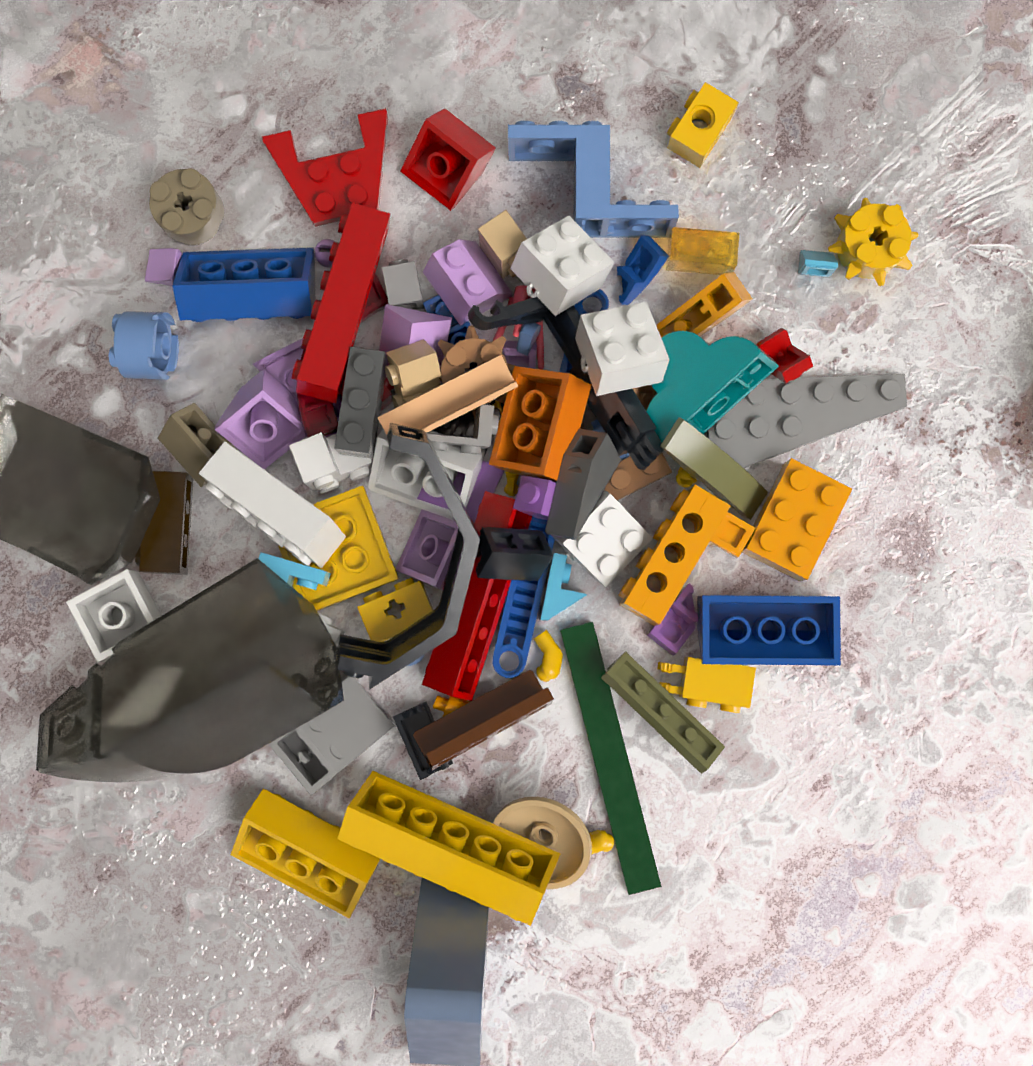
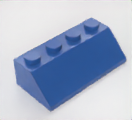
M314 247L183 252L172 285L179 320L203 322L210 319L235 321L240 318L267 320L273 317L299 319L311 316L316 299Z
M697 596V631L702 664L841 666L840 596Z

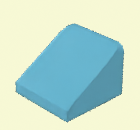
M801 250L798 267L800 275L830 277L838 268V261L833 253Z

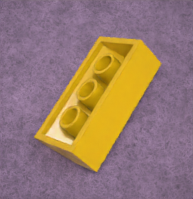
M264 788L243 818L230 854L349 919L380 861V858L338 840L337 837L341 827L331 825L316 817L311 811L301 809L286 801L281 795L271 793Z

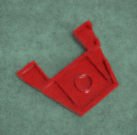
M386 108L358 114L365 145L364 148L303 162L298 161L291 130L262 136L264 145L315 227L339 222L343 213H349L352 202L379 210L383 157L386 146V127L388 125Z

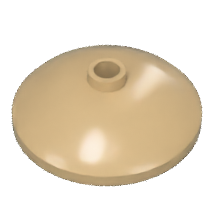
M524 797L508 803L497 814L493 824L561 853L546 889L566 887L577 881L586 871L592 854L590 834L579 816L567 806L544 797Z

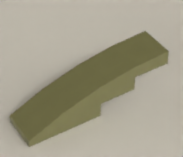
M682 418L677 419L660 446L692 478L701 481L715 496L727 501L745 518L752 519L768 494V491L733 458Z

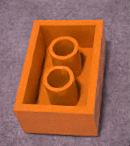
M514 366L512 377L517 382L518 387L507 392L489 465L511 474L557 482L563 454L581 427L591 384L570 373Z

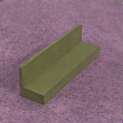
M626 651L607 668L606 673L601 677L701 774L710 768L725 748L711 732Z

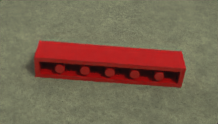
M352 202L349 213L342 214L338 227V233H341L342 236L339 243L333 242L329 261L333 262L331 271H324L320 284V290L324 291L322 300H315L311 312V319L315 320L312 330L306 329L302 340L301 349L306 351L303 360L297 359L293 368L292 379L297 380L296 393L337 403L347 370L350 347L354 346L388 234L391 213Z
M485 491L474 525L479 536L482 526L528 530L532 516L513 509L515 499ZM481 556L475 558L457 633L433 649L421 684L451 697L469 701L473 700L511 580L478 578L475 570L481 560Z

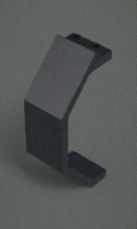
M390 423L387 434L389 449L417 455L426 462L458 526L440 602L432 612L385 642L340 634L337 646V670H341L345 675L353 678H362L364 675L368 676L369 690L456 635L480 542L474 522L425 430Z

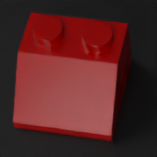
M444 108L425 119L400 172L451 211L482 175L496 147Z

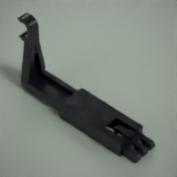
M538 297L505 307L500 301L496 300L490 309V313L493 316L489 317L481 314L479 307L472 306L468 312V319L475 328L483 331L503 326L537 323L544 319L573 367L569 373L591 384L587 403L605 433H608L618 455L629 453L637 468L645 470L664 451L660 447L662 442L655 432L656 426L633 389L596 396L588 372L584 373L581 368L582 355L575 339L580 315L574 305L555 316Z

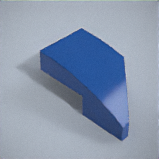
M648 235L640 236L626 259L625 266H617V275L622 276L623 294L619 295V302L622 305H629L648 286L669 257Z

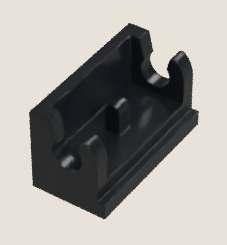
M482 526L476 554L477 558L481 556V560L475 572L478 578L538 581L551 561L553 554L541 530Z
M427 701L393 716L420 780L453 764V761L450 760L431 770L413 737L414 732L435 721Z

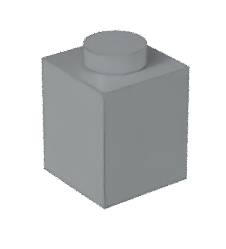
M398 259L391 261L389 266L382 267L389 305L412 310L424 308L415 261L408 262L407 259Z

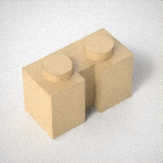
M504 210L478 228L480 248L502 279L508 275L511 277L517 276L510 268L521 242L527 239L507 210Z
M424 339L386 352L389 366L385 367V372L391 386H394L396 395L392 396L394 408L441 385L439 379L441 372L437 353Z

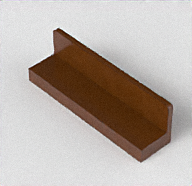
M528 670L414 732L413 737L431 770H434L552 704L554 698L548 687L543 689L534 672Z

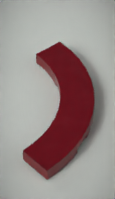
M375 274L361 323L377 312L384 310L386 304L389 305L387 295L377 274ZM303 349V352H302V355H301V359H300V360H303V357H304V354H305V351H306V350H304V349ZM297 393L298 411L306 438L319 433L326 436L337 432L338 420L332 402Z

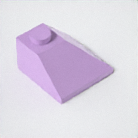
M265 369L239 389L215 425V431L263 469H266L290 449L289 445L299 442L306 437L296 401L289 390Z

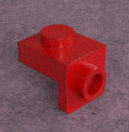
M783 328L778 329L756 344L779 365L771 374L784 383L799 378L802 373L813 367L810 355L793 346L787 330Z

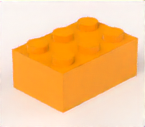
M792 458L783 464L753 524L755 530L742 553L798 581L808 580L852 488Z

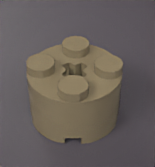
M192 168L173 170L163 175L151 185L149 191L151 214L170 238L185 245L194 246L208 242L217 234L225 214L224 205L210 181L197 170Z

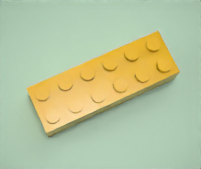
M375 771L370 773L347 806L337 837L338 840L349 844L353 848L365 851L387 863L394 864L418 877L425 878L445 887L449 891L463 895L478 902L480 905L492 908L531 926L561 855L559 852Z

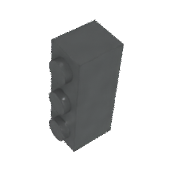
M350 347L334 447L339 454L370 459L374 457L379 425L377 417L380 416L386 380L385 367L388 366L385 351Z

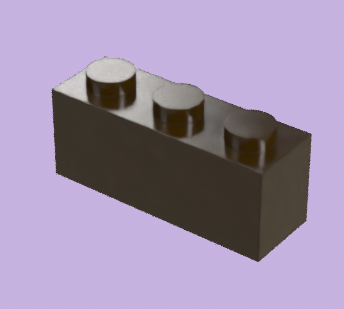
M145 470V479H141L139 486L140 498L143 499V512H139L137 518V528L141 532V546L138 545L136 547L135 563L139 566V572L188 575L193 478L187 472Z

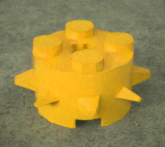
M862 198L861 208L852 216L842 214L835 216L834 220L841 229L836 243L828 247V251L837 253L841 265L844 268L845 266L847 267L845 278L848 280L858 275L857 277L862 279H875L879 286H884L885 276L891 269L895 267L910 270L913 266L906 254L910 249L911 241L918 237V232L911 231L900 205L871 204L868 198Z

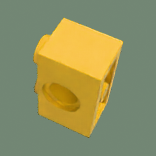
M705 82L699 92L693 90L684 105L687 111L682 119L676 117L669 127L667 135L670 136L667 148L701 168L734 116L739 102ZM701 119L706 122L708 127L703 129L697 128L692 121Z

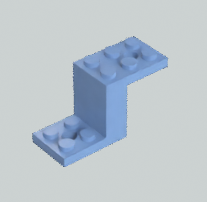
M518 121L515 125H508L509 161H574L573 220L591 238H640L641 235H648L651 238L672 237L679 218L678 205H670V202L665 200L652 201L650 205H636L635 201L622 200L616 202V205H610V125H602L599 121H586L582 125H569L565 121H552L549 125H535L532 121Z

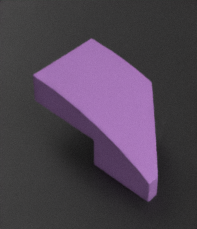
M690 583L676 597L661 624L653 626L647 634L649 638L672 656L677 654L695 630V623L698 622V615L695 612L692 595L694 589Z

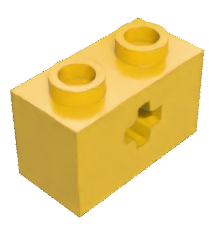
M409 578L395 584L396 591L383 596L382 591H378L363 598L365 604L357 608L370 640L384 642L391 639L434 610L423 582L418 581L414 583L413 578ZM393 601L399 605L404 604L406 608L401 611L402 617L399 619L395 615L388 614V611L392 609Z

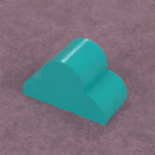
M675 331L663 336L661 339L670 360L663 381L651 384L657 394L651 400L647 409L648 415L656 426V434L663 443L678 418L684 419L704 434L776 370L779 365L753 342L742 337H725L709 344L697 334L688 331Z

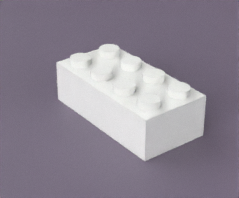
M225 441L199 472V475L208 482L204 488L213 494L219 502L230 510H235L241 515L240 517L254 528L262 530L280 547L284 546L306 566L313 562L319 568H322L346 538L345 534L328 515Z

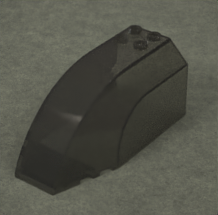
M256 558L119 641L112 648L113 653H115L102 666L95 663L88 670V679L78 688L71 685L40 714L36 771L51 776L83 781L140 782L207 772L228 766L344 701L341 672L337 670V646L314 605Z

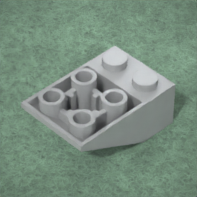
M348 676L290 722L267 743L312 796L395 725L356 678Z

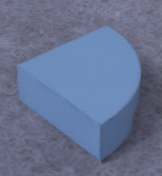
M537 323L523 325L518 338L517 352L528 356L540 333L541 325Z

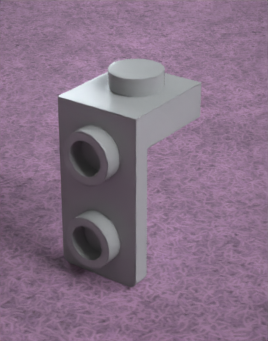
M481 405L475 411L473 438L427 434L435 450L447 451V445L460 446L461 453L481 454V449L491 447V437L496 435L498 431L499 416L494 414V406Z

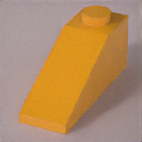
M735 272L723 273L656 326L661 338L675 331H688L702 336L726 320L753 298Z

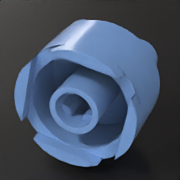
M125 311L122 314H115L112 319L114 346L109 350L110 365L118 367L121 375L127 379L168 380L170 376L167 373L168 371H175L179 354L178 335H172L170 325H175L173 317L167 312Z

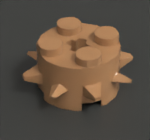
M468 326L465 340L459 341L455 345L440 340L438 345L445 356L440 367V381L444 384L464 374L465 368H470L469 363L475 362L479 366L499 355H502L512 375L515 365L507 363L505 356L502 354L506 338L501 336L492 342L479 339L474 326ZM504 393L493 400L505 404L507 394ZM476 408L473 409V410H471V412H472L474 418H475Z

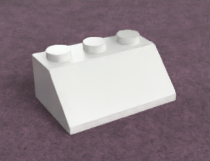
M382 429L377 437L368 490L454 520L449 509L417 499L422 487L433 497L443 496L426 462L417 455L389 449L387 435L384 429ZM432 430L427 432V434L443 435ZM447 445V451L435 450L452 483L458 472L466 474L460 498L465 507H467L481 469L485 449H481V454L461 453L460 446Z

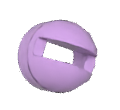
M331 239L321 240L315 247L317 261L320 265L328 268L332 267L333 262L329 261L330 252H320L322 248L331 249L333 242H335Z

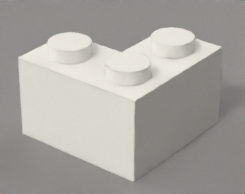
M322 433L289 445L304 484L313 491L319 490L320 493H326L338 488V482L350 477L352 481L368 476L370 474L369 469L372 468L373 459L339 454L334 449L336 434L325 437Z

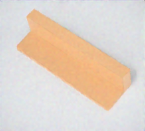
M499 355L377 418L386 435L388 434L390 423L425 430L427 433L518 387V384L514 381L502 355Z

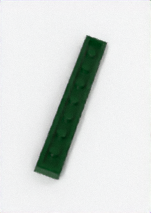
M589 622L562 629L560 632L628 895L662 887L611 689L601 678L606 673L594 624Z

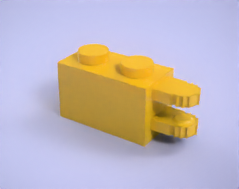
M684 657L683 666L658 662L657 669L662 672L682 673L680 686H673L665 682H659V684L669 693L679 694V697L687 698L686 705L706 708L707 702L719 703L721 711L740 713L741 707L750 708L756 667L702 664L701 659Z

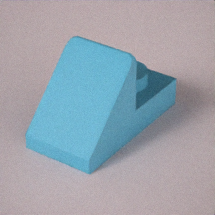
M260 552L258 558L281 602H287L295 577L298 578L297 585L314 590L317 589L318 584L328 585L331 573L262 552Z
M553 554L540 618L542 621L550 620L587 595L561 589L562 583L568 584L572 564L566 563L567 555Z

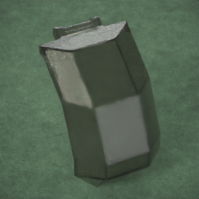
M1 394L0 540L21 548L77 576L90 585L131 564L160 502L149 457Z

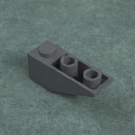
M578 429L563 454L545 529L547 534L576 540L621 461L608 433Z

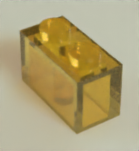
M672 227L668 238L667 254L669 257L666 263V271L713 275L734 272L737 266L740 233Z

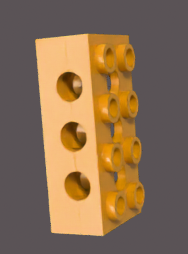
M696 484L688 491L683 489L681 493L679 492L670 507V510L675 513L670 520L666 518L659 525L652 537L657 540V543L653 549L648 547L641 555L635 566L640 571L635 579L630 577L623 585L618 596L623 598L619 605L653 626L660 625L731 505ZM683 519H688L693 523V533H689L683 528ZM665 547H671L676 551V563L666 559L664 554ZM649 575L657 577L660 581V589L657 593L652 592L647 587L646 581Z

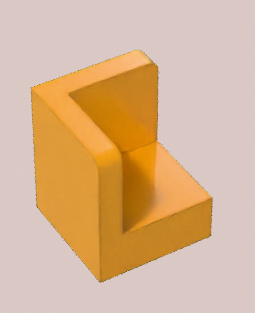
M727 512L708 545H715L738 558L753 534L755 527Z

